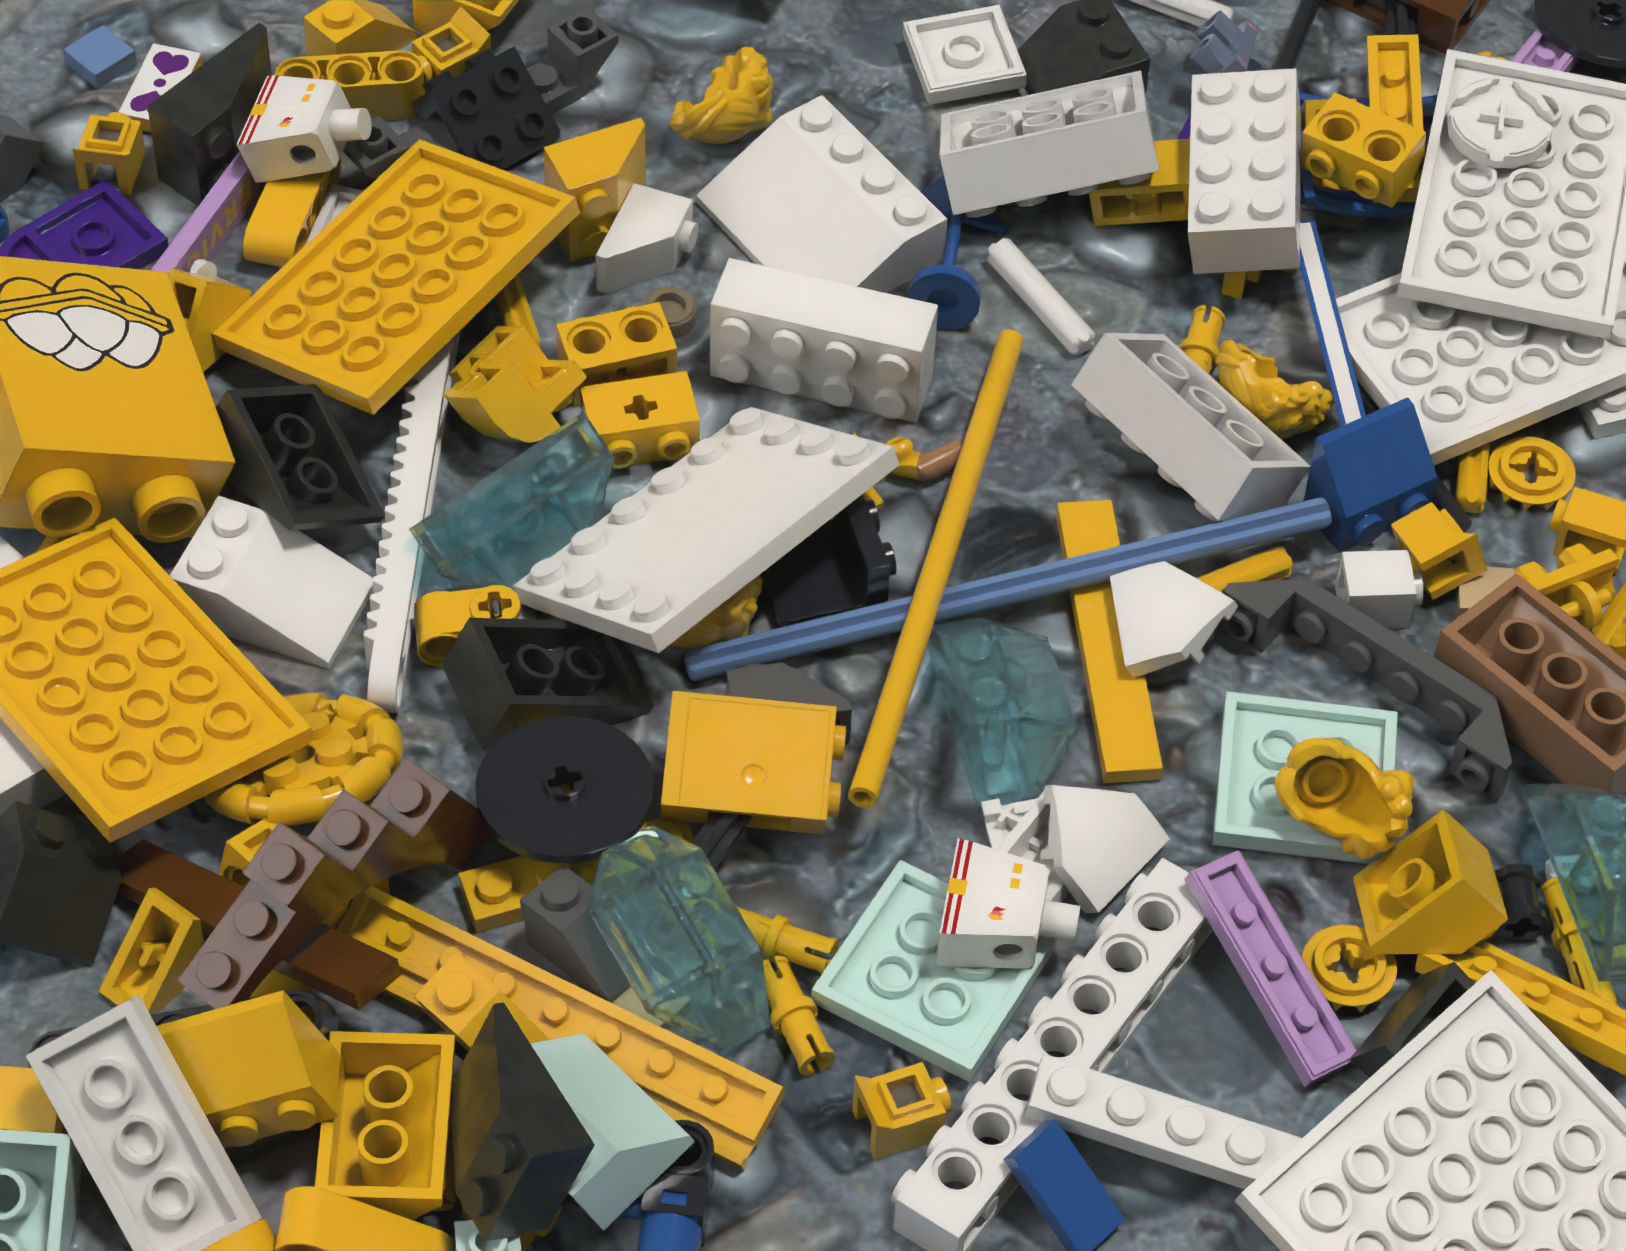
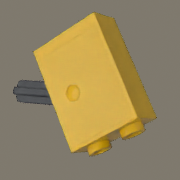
M672 691L660 819L705 823L672 867V874L680 883L693 890L702 888L745 827L824 835L827 817L838 818L841 783L830 782L832 760L843 761L846 726L835 725L837 706Z

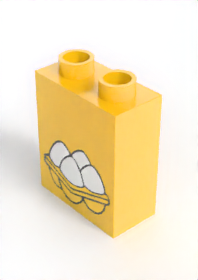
M0 256V527L36 529L46 536L66 537L88 530L115 517L130 534L142 535L152 542L170 543L186 537L193 538L218 497L236 462L167 272Z

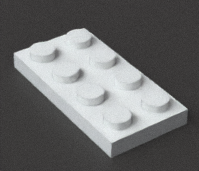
M139 995L26 1055L28 1062L133 1251H201L220 1239L262 1218Z

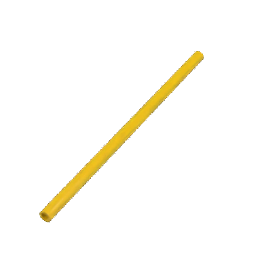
M1003 330L998 335L852 780L848 798L854 805L861 808L875 806L882 788L1024 344L1022 335L1015 330Z

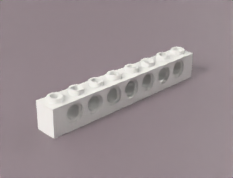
M1162 858L1149 876L1141 873L1136 877L1124 900L1126 905L1117 916L1110 913L1103 919L1094 935V946L1085 957L1078 954L1071 960L1061 978L1060 985L1062 987L1052 999L1044 996L1038 1002L1029 1018L1027 1025L1029 1029L1020 1041L1012 1038L1005 1044L995 1062V1073L986 1084L978 1081L970 1089L960 1109L962 1115L951 1128L943 1125L934 1135L926 1152V1157L928 1158L917 1172L909 1169L901 1177L891 1196V1201L895 1203L893 1230L927 1251H969L1020 1184L1003 1159L1042 1123L1025 1118L1024 1115L1028 1101L1019 1100L1013 1097V1095L1026 1094L1030 1096L1043 1053L1047 1054L1050 1051H1058L1067 1056L1056 1058L1105 1073L1213 931L1184 881V878L1189 874L1187 871ZM1146 927H1155L1162 931H1152ZM1113 968H1124L1130 972H1118ZM1090 1009L1098 1012L1099 1014L1090 1015L1083 1013L1080 1010ZM991 1137L999 1140L1001 1143L988 1145L978 1139ZM957 1181L965 1184L967 1188L955 1190L946 1187L944 1183Z

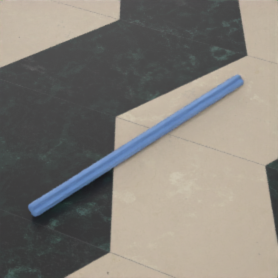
M1320 497L946 587L934 623L1110 581V576L1148 564L1165 561L1171 565H1177L1322 530L1332 523L1329 505L1325 498ZM913 596L689 649L684 656L687 673L691 680L698 681L726 674L728 669L741 668L748 664L764 665L902 631Z

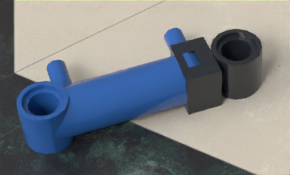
M675 1120L695 1141L678 1159H689L695 1163L689 1166L671 1164L643 1192V1195H640L618 1216V1218L641 1220L636 1251H700L701 1247H704L710 1211V1191L714 1184V1142L709 1131L697 1122Z

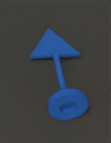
M943 176L921 191L946 218L950 219L943 264L928 266L916 273L909 283L907 298L937 304L936 329L953 330L962 328L974 320L979 313L981 291L977 281L967 271L956 266L962 223L1002 235L1005 234L1006 229L995 211L991 214L975 218L966 217L965 213L953 215Z

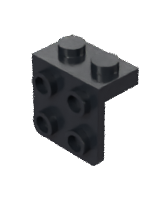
M515 46L494 56L491 48L464 62L468 71L454 78L449 70L437 75L422 84L426 93L411 103L421 121L437 112L439 113L461 155L502 170L554 143L560 137V129Z
M862 494L836 514L834 520L827 521L760 574L774 615L780 626H789L888 602L889 578L892 575H896V559L891 544L889 542L882 543L879 537L880 521L873 500L865 501Z

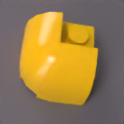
M497 326L449 373L455 383L443 395L461 419L482 435L500 441L530 443L548 440L563 430L551 413L562 410L574 399V390L587 376L576 361L548 360L524 326Z

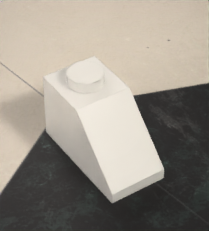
M634 183L596 254L597 291L608 294L674 272L683 253H691L697 240L699 225L693 222V199Z

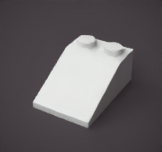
M221 496L216 498L170 574V577L226 636L326 669H330L367 604L370 594L373 593V577L299 530L289 531L266 511Z

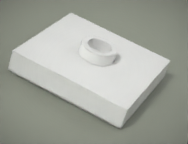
M1000 5L903 22V37L928 105L1026 87L1027 74Z

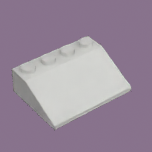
M1141 71L941 114L940 160L953 215L965 213L966 217H981L993 213L996 210V206L1016 202L1017 206L1020 207L1033 206L1047 200V195L1067 191L1068 195L1072 196L1084 195L1097 190L1098 184L1119 180V183L1123 185L1135 184L1150 177L1149 173L1159 171Z
M823 95L780 116L696 195V203L755 264L887 293L913 279L916 273L924 268L943 263L948 219Z

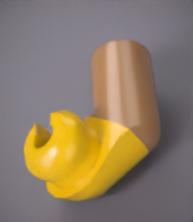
M896 437L886 443V445L894 447L900 464L891 472L897 476L924 482L932 481L954 470L962 448L961 443L956 439L927 453L913 451L912 441L904 437Z

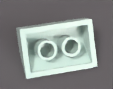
M584 1033L530 1043L595 1144L570 1188L568 1195L604 1231L695 1141Z

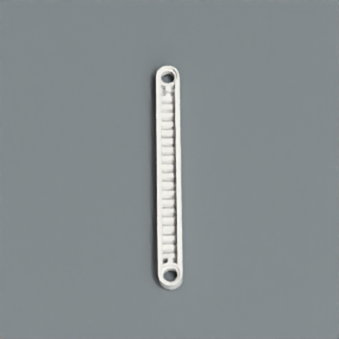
M461 330L408 381V387H405L406 403L402 404L403 420L399 422L400 437H397L396 440L397 454H394L393 458L394 471L390 475L391 488L388 489V505L385 506L386 523L382 524L383 540L379 541L380 558L376 559L377 576L373 577L374 594H370L371 612H367L368 630H365L363 635L367 670H369L367 700L378 705L387 713H399L402 703L414 628L413 609L414 603L419 597L449 409V401L443 393L449 390L453 384V379L449 373L456 365Z

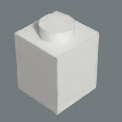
M1409 550L1342 552L1335 582L1336 596L1388 629L1409 628L1414 606H1420L1423 601L1422 576L1420 572L1412 571Z

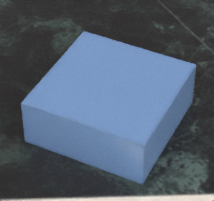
M101 25L63 49L65 64L97 90L137 65L135 50L104 25Z

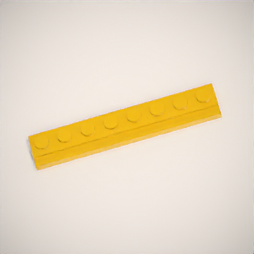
M373 886L355 896L336 929L397 958L401 976L382 992L424 1013L426 1012L414 995L457 951L496 985L549 1039L584 1033L674 1121L690 1120L705 1127L713 1138L714 1157L742 1171H745L748 1165L747 1160L754 1147L759 1145L786 1094L783 1086Z

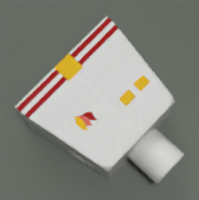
M272 75L266 77L236 145L256 183L286 179L332 170L337 166L347 141L367 140L370 137L372 122L367 109H351L340 84L334 80Z
M958 838L939 931L936 965L943 967L1028 969L1035 964L1039 936L1075 942L1081 906L1046 900L1050 869L1044 864Z

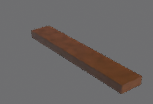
M143 839L118 857L122 878L117 892L118 895L141 905L148 889L157 888L199 918L203 936L207 938L245 888ZM320 923L295 945L274 968V970L357 1010L362 1009L401 976L397 958L323 923Z

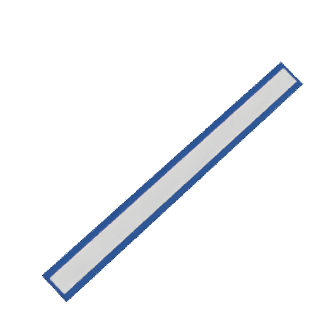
M1315 220L1300 221V268L1340 424L1343 426L1366 416L1316 222Z

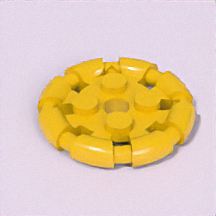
M302 693L283 696L312 727L311 743L204 797L207 805L218 813L247 824H254L257 819L262 820L266 817L269 823L278 824L280 822L285 826L317 822L322 819L343 789L364 803L378 794L390 779L391 774L401 764L404 749L403 736L398 724L390 719L389 714L368 700L342 694L338 700L327 699L325 693Z

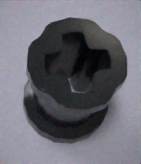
M1521 863L1509 864L1494 870L1508 916V921L1499 926L1496 931L1498 937L1510 942H1525L1544 934L1548 929L1549 921L1546 912L1540 909L1537 895V889L1541 883L1539 872L1534 870L1531 865Z

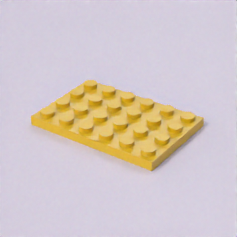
M419 139L213 331L212 336L218 349L299 384H315L321 389L323 394L374 415L580 214L576 197Z
M115 517L0 568V718L109 843L311 743L312 727Z

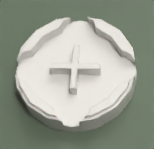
M1486 78L1466 85L1455 95L1447 118L1449 138L1459 152L1475 163L1491 168L1515 169L1533 163L1545 153L1553 132V113L1541 94L1528 85L1513 81L1512 86L1498 84L1500 78Z

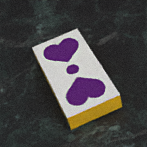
M153 43L119 112L128 115L133 120L141 121L142 131L151 132L147 106L203 65L201 53Z

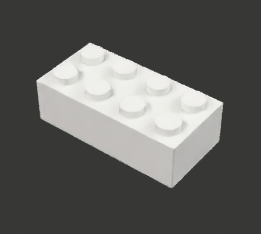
M1296 68L1192 75L1188 238L1194 274L1300 268L1301 108Z
M729 258L710 307V376L722 378L733 383H744L766 388L786 395H796L827 402L838 407H848L875 413L886 418L917 423L933 377L938 305Z
M1104 333L1071 384L1086 398L1085 406L1093 414L1112 422L1122 432L1121 439L1126 445L1150 457L1159 466L1157 468L1159 475L1170 484L1183 488L1196 500L1194 503L1196 509L1213 521H1225L1285 506L1310 469V465L1164 334Z

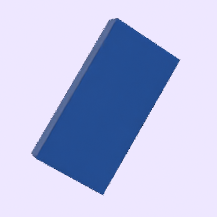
M1056 1119L1045 1120L1003 1159L1067 1251H1092L1125 1220Z

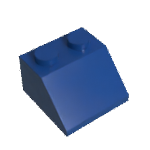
M1408 397L1316 437L1304 501L1320 497L1325 498L1331 512L1332 523L1321 531L1339 553L1357 544L1366 545L1373 542L1382 533L1392 529V523L1432 502L1437 474L1415 406Z

